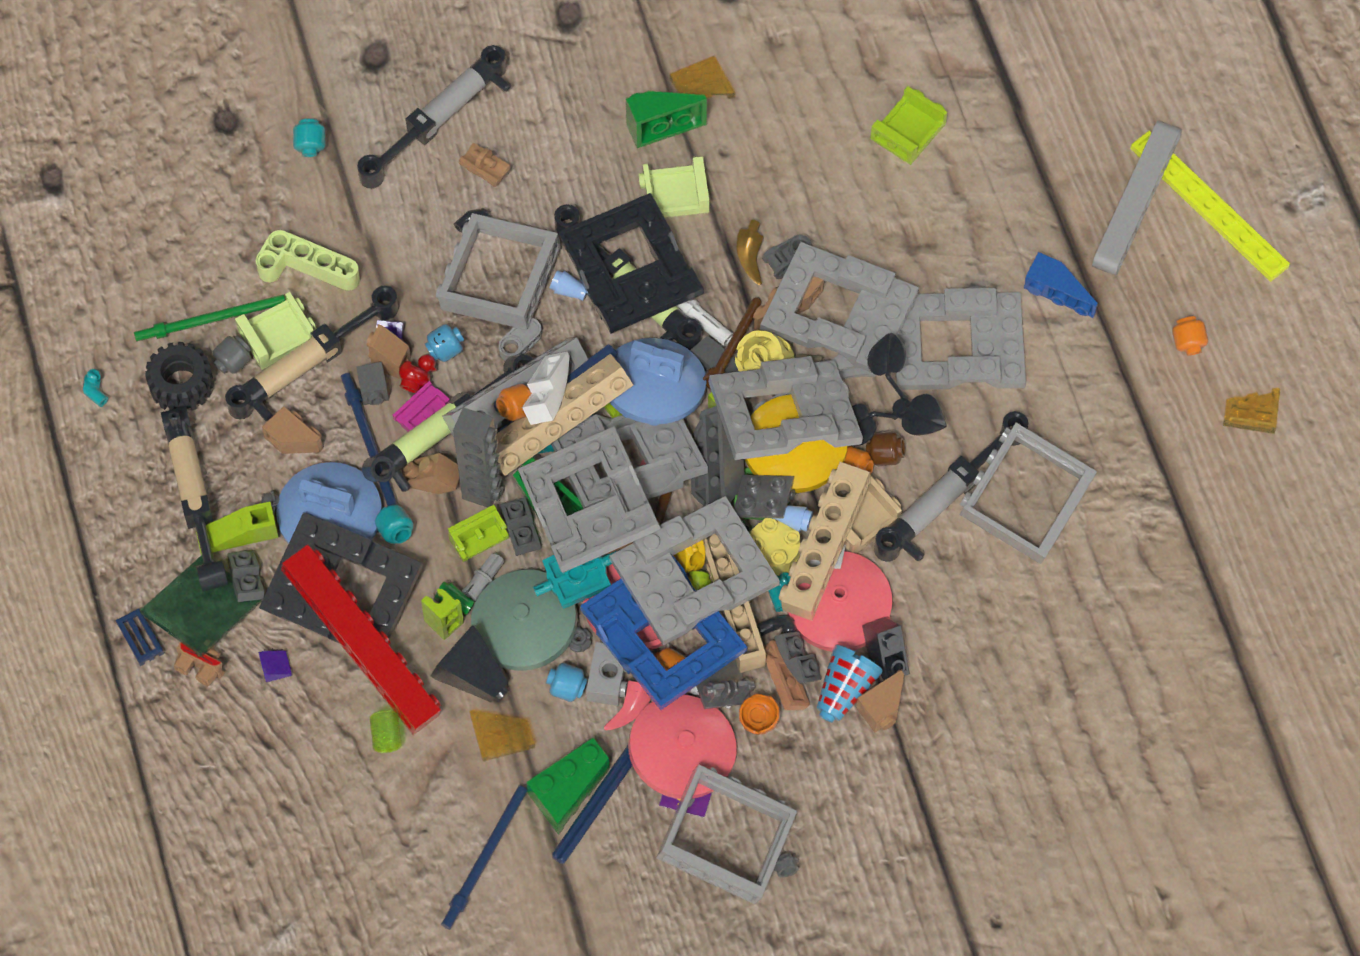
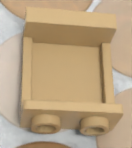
M871 475L870 484L844 544L846 545L845 549L847 552L856 554L875 540L879 530L888 527L902 513L899 501L895 497H890L885 492L881 481L877 478L873 479ZM836 513L827 516L829 520H837L840 517Z

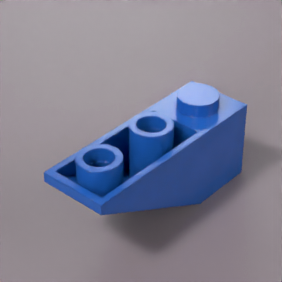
M1038 252L1026 275L1024 289H1027L1033 295H1041L1048 298L1056 305L1071 308L1079 315L1094 318L1098 304L1061 261Z

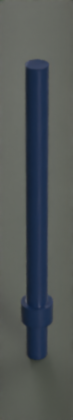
M344 373L341 375L346 391L344 396L347 404L352 407L369 457L375 456L379 451L361 405V394L355 388L351 374ZM379 462L375 466V472L378 476L382 473V465ZM390 481L379 482L387 506L398 505Z
M522 786L517 787L458 894H454L449 903L450 909L441 923L444 928L450 930L459 913L464 912L469 903L467 899L527 793L526 788Z

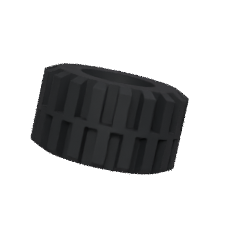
M172 342L168 343V347L165 349L161 346L157 349L158 354L153 353L150 356L151 362H147V371H145L149 391L156 404L159 403L160 407L164 410L169 407V410L184 406H186V409L196 410L197 404L202 406L206 402L205 397H210L211 389L214 385L207 356L203 354L200 348L195 349V346L191 343L185 346L184 342H178V345H173ZM178 371H188L193 374L188 381L182 384L167 382L168 377Z

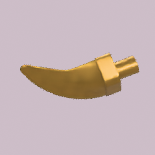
M750 220L748 229H739L736 249L739 261L747 275L755 283L762 285L756 258L763 236L757 232L760 222Z

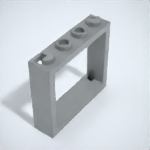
M472 213L469 222H466L463 226L460 243L455 245L454 258L446 266L443 284H439L437 288L436 298L439 300L441 310L527 330L561 248L558 233ZM478 233L541 247L517 308L453 293Z
M1015 423L1011 430L1006 428L999 441L1003 444L999 451L993 449L986 460L990 464L986 472L980 470L973 484L977 487L971 494L967 491L959 504L964 507L960 515L1041 564L1097 471L1020 424ZM1014 440L1079 479L1039 547L1034 546L973 508Z
M698 765L689 778L656 858L748 902L756 904L764 894L797 811L785 805V801H775L767 797L766 793L756 788L749 789L743 786L742 782L736 778H726L718 774L717 770L713 767L708 769ZM698 783L780 821L755 883L672 845Z

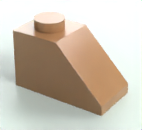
M902 670L857 698L856 709L875 733L880 729H889L896 722L904 680Z

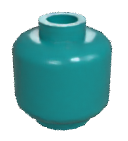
M316 119L300 120L299 124L293 128V148L301 152L303 157H315L317 152L324 150L326 145L325 127L319 124V121Z
M390 505L382 508L375 519L377 530L384 540L390 544H401L407 541L414 528L413 521L403 507L399 505Z

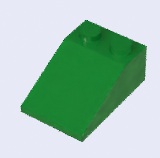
M647 91L635 93L626 98V125L636 147L640 148L707 125L706 96Z

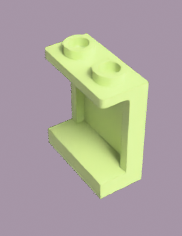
M694 157L693 165L649 170L648 164H643V173H639L640 189L645 188L646 194H652L664 218L709 213V195L703 157Z
M290 292L285 294L286 301L247 320L244 314L235 318L238 332L244 342L251 348V353L261 369L272 365L311 338L310 333L317 329L311 317L306 318L303 314L305 309L298 297L294 299Z

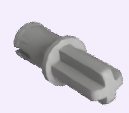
M497 553L491 554L482 567L474 571V577L462 592L471 600L476 601L486 586L492 582V578L503 565L504 559Z

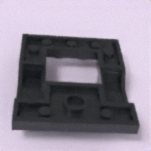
M651 193L558 232L559 238L580 276L584 289L600 319H603L610 334L704 294L703 286L693 268L685 262L672 230ZM639 227L655 261L612 279L594 246Z
M303 512L259 609L340 644L281 571L284 561L306 545H309L312 550L317 549L325 560L323 564L329 571L331 569L336 571L341 558L386 577L370 612V616L374 621L372 625L376 630L384 632L390 639L423 564L379 545L368 538Z

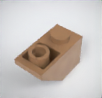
M378 324L375 332H371L367 339L368 357L371 359V364L382 362L384 374L401 379L399 369L404 362L409 361L411 358L409 346L383 325Z
M284 406L262 426L264 438L282 454L319 453L323 450L322 436L319 431L313 426L310 428L303 423L302 417L297 412H290Z
M441 453L414 459L404 466L402 470L403 475L411 486L410 488L435 494L455 491L459 481L458 464Z

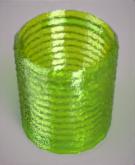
M382 710L373 713L369 717L373 750L380 753H389L400 749L402 740L398 713L392 710Z

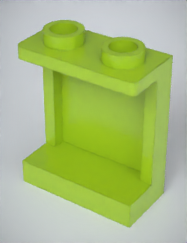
M907 86L904 89L902 99L882 122L877 119L871 126L870 139L911 165L946 125L947 111L941 104L927 99L919 90H914Z

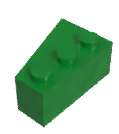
M592 738L526 782L528 795L558 835L562 832L572 815H575L579 810L582 802L588 795L590 796L610 770L609 757L596 740Z

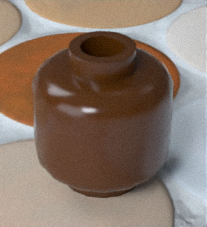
M896 432L875 433L870 443H866V451L870 454L873 463L878 467L897 465L900 463L901 458L905 457V442L903 437H899Z

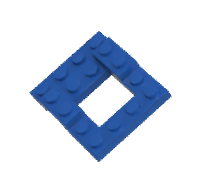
M672 555L674 561L676 562V564L678 565L679 569L681 570V572H682L683 575L685 576V578H686V580L688 581V583L690 584L691 588L693 589L694 592H696L695 588L692 586V584H691L689 578L687 577V575H686V573H685L683 567L679 564V562H678V561L675 559V557ZM619 579L580 606L582 613L596 629L597 636L625 671L634 676L660 710L747 651L745 643L718 611L702 619L692 628V630L696 629L707 644L666 671L636 634L650 624L622 579Z

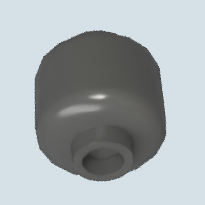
M227 336L213 350V356L216 359L213 364L222 373L229 371L232 374H236L250 361L251 356L249 352L251 348L239 336L235 338Z

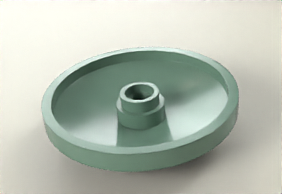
M517 570L504 574L487 585L474 604L471 614V626L473 625L478 630L498 666L502 668L526 671L543 667L557 659L568 648L575 635L578 620L576 605L574 604L563 609L558 597L552 590L538 597L536 596L533 586L547 581L546 572Z

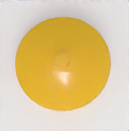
M790 394L765 402L754 411L750 418L754 430L780 427L781 420L799 418ZM824 440L802 442L787 454L748 458L745 461L754 475L794 476L791 489H794L795 493L813 491L828 483L831 471L833 469L837 470L840 462L844 463L847 446L833 447Z

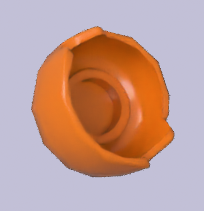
M754 694L745 699L739 708V721L744 729L752 734H766L774 730L779 722L780 709L777 702L771 696Z

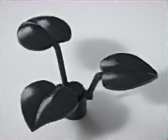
M893 333L886 334L871 348L867 364L873 374L877 376L885 374L886 379L898 393L900 399L894 402L893 413L876 411L869 413L866 405H853L852 409L863 439L862 444L851 446H861L871 440L876 430V422L873 417L892 418L893 420L899 418L902 420L903 429L907 433L917 436L932 434L947 427L940 405L935 397L929 394H921L913 398L912 401H909L908 396L902 392L892 379L891 373L900 372L906 360L903 343Z

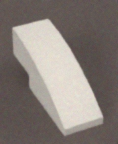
M568 352L545 356L527 385L532 394L528 397L522 408L530 425L554 420L566 388L569 369Z

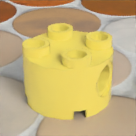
M757 330L745 335L738 343L735 364L739 372L760 369L761 362L794 358V353L791 345L785 339L767 331Z
M765 518L751 530V537L776 576H779L782 572L789 573L793 562H798L800 558L799 532L772 518Z

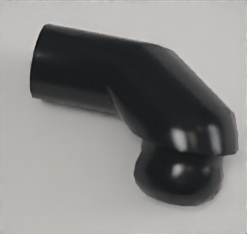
M485 208L469 210L454 223V227L462 233L463 226L466 222H469L472 213L490 218L492 216Z
M791 616L772 617L756 624L761 636L782 628L783 634L795 632L797 629L794 624L795 620Z

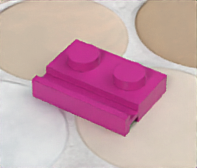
M428 381L393 414V420L400 423L401 427L409 432L444 407L445 402L450 398L438 388L436 389L432 386V383Z

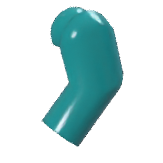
M90 369L84 377L83 392L95 404L103 407L107 403L108 397L100 391L101 374L96 369Z
M782 572L779 576L777 575L780 580L779 585L768 590L776 612L783 611L779 595L784 585L788 586L791 579L787 572Z

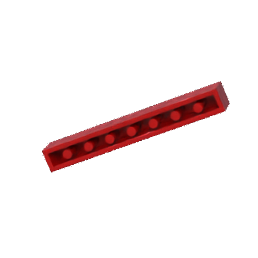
M306 545L282 563L281 571L412 735H415L439 717L441 711L439 708L441 706L440 702L432 693L428 695L422 687L424 686L422 679L415 672L412 674L406 667L407 662L402 654L399 652L395 653L389 646L391 642L386 634L382 631L378 632L372 625L374 621L370 614L365 610L362 612L356 605L358 601L350 590L345 591L339 584L341 580L333 569L329 571L323 564L325 560L317 549L312 550L309 545Z

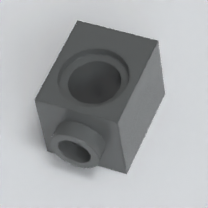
M382 362L356 366L363 405H379L383 401H388Z

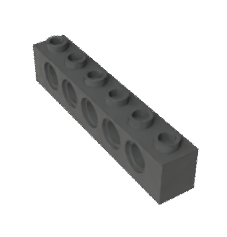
M463 407L453 429L462 499L488 508L495 501L500 500L503 492V486H501L502 475L499 474L501 464L498 463L500 453L497 452L498 440L495 438L497 429L494 428L493 417Z

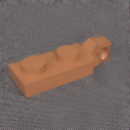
M770 641L764 647L766 664L784 710H805L810 703L803 685L794 678L787 668L776 641Z

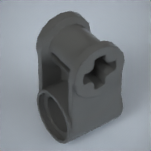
M795 235L764 253L762 260L770 265L776 279L784 277L800 242L811 245V241L807 236Z

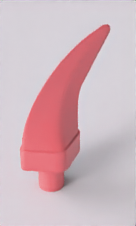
M628 681L623 707L604 726L605 730H612L627 725L635 720L639 713L649 704L651 698L638 681Z

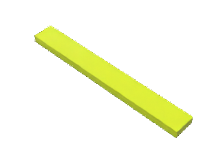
M1150 130L1131 144L1130 149L1139 158L1152 133ZM1174 153L1172 154L1162 179L1270 282L1289 268L1290 263L1185 163Z

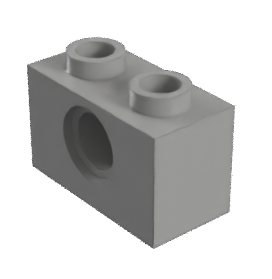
M596 642L586 689L587 701L619 706L620 697L625 698L627 682L624 681V676L627 672L604 643ZM608 671L616 673L612 678H607L603 674Z

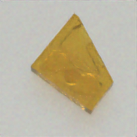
M715 56L670 73V80L677 93L705 95L706 98H712V95H727V99L735 98V91Z
M1274 388L1268 394L1258 395L1256 392L1245 397L1227 399L1223 426L1275 434L1280 388Z
M475 710L469 711L483 762L535 748L528 720Z

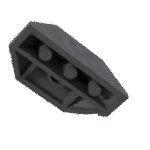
M717 406L701 411L700 421L692 436L708 466L707 474L691 478V494L703 507L724 496L731 502L739 492L744 475V459H734Z

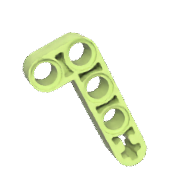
M283 230L272 232L256 257L258 275L264 282L276 281L285 267L289 266L347 291L357 288L360 283L358 265L354 260ZM281 244H282V245H285V246H283V247H281V248H277V247H276V246L281 245ZM301 254H307L305 257H298ZM325 263L330 264V265H328V266H326V267H322V266H321L322 264H325ZM266 265H273L270 268H264Z

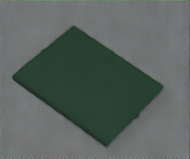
M202 555L140 609V613L201 657L263 600L238 602L231 574L226 570L228 586L202 592L196 566L204 563Z

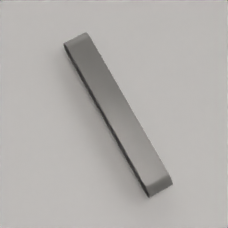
M1159 120L1156 122L1095 254L1092 267L1115 276L1118 274L1177 146L1182 132L1181 128Z

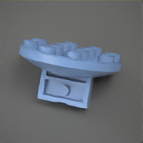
M643 338L628 342L615 350L617 353L615 360L622 366L633 384L631 388L610 402L624 417L657 426L687 417L702 402L706 389V380H703L705 371L699 359L684 346L665 339Z
M326 462L309 466L295 474L286 483L279 495L280 500L276 508L277 522L280 532L288 544L303 512L370 540L373 539L377 532L375 519L382 509L378 490L373 482L368 481L364 477L362 471L350 465Z

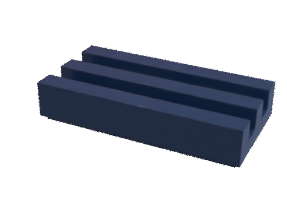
M140 609L115 620L140 666L144 665L147 660H154V657L157 655L159 657L164 655L159 642ZM138 617L155 649L150 651L133 618ZM128 621L145 652L142 656L123 623Z

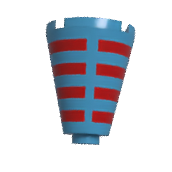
M835 645L816 707L820 711L819 716L831 723L834 720L840 721L857 702V698L863 695L882 673V669L874 662L862 655L859 657L854 654L855 651L840 645Z

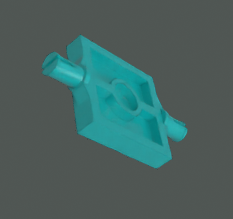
M615 552L603 557L599 556L563 573L555 555L543 559L542 562L547 572V581L533 586L536 596L538 597L552 590L558 597L562 608L565 609L599 594L611 585L607 577L606 567L612 565L610 555Z

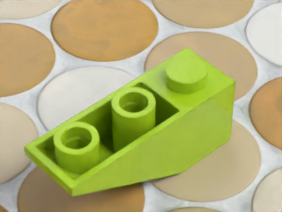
M271 502L243 507L206 525L212 553L279 538Z

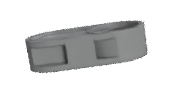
M532 318L527 330L513 327L499 341L501 358L506 360L513 355H525L541 339L540 323ZM512 343L518 346V350L514 353H507L504 347Z

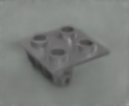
M743 475L734 507L738 517L784 519L788 502L795 499V490L791 489L794 476Z
M733 660L696 687L704 709L742 705L743 701L750 697L749 694L754 690L755 684L752 680L743 678L742 673H739L736 660Z

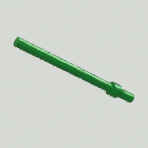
M279 295L167 324L163 322L153 324L154 327L135 331V339L137 342L153 337L157 339L164 338L169 333L269 309L284 302L285 298L284 295Z

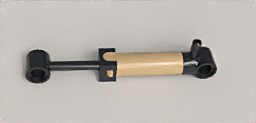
M390 286L377 287L371 295V307L334 332L324 323L310 333V339L243 385L230 387L225 395L229 414L238 420L245 419L252 414L255 408L265 421H268L273 417V414L263 403L265 400L323 360H326L328 363L342 353L340 339L374 316L382 320H389L397 315L399 309L395 290ZM383 301H389V302H390V303H388V304H386V305L380 304V303L383 302ZM238 400L245 401L242 404H234Z
M186 406L160 412L188 529L196 528L204 563L196 566L202 592L228 586L223 561L214 560L206 525L213 522V517Z

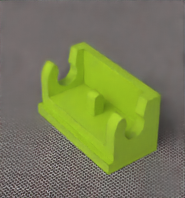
M495 505L448 528L449 540L463 562L509 538L506 531L507 527Z
M437 589L438 595L443 597L441 603H435L432 598L425 596L421 600L424 621L445 640L464 623L461 602L458 599L454 600L445 590Z

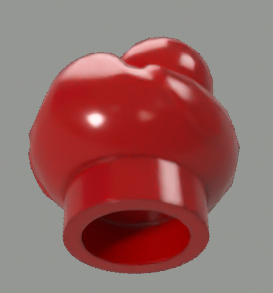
M429 354L422 355L418 360V367L413 366L411 361L404 362L399 369V376L401 378L399 386L411 393H417L430 381L431 378L428 372H435L437 370L434 357Z

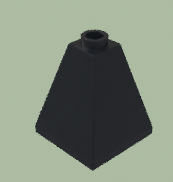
M473 625L442 658L430 675L437 681L489 702H492L494 699L499 702L509 691L505 687L508 683L507 679L478 630Z

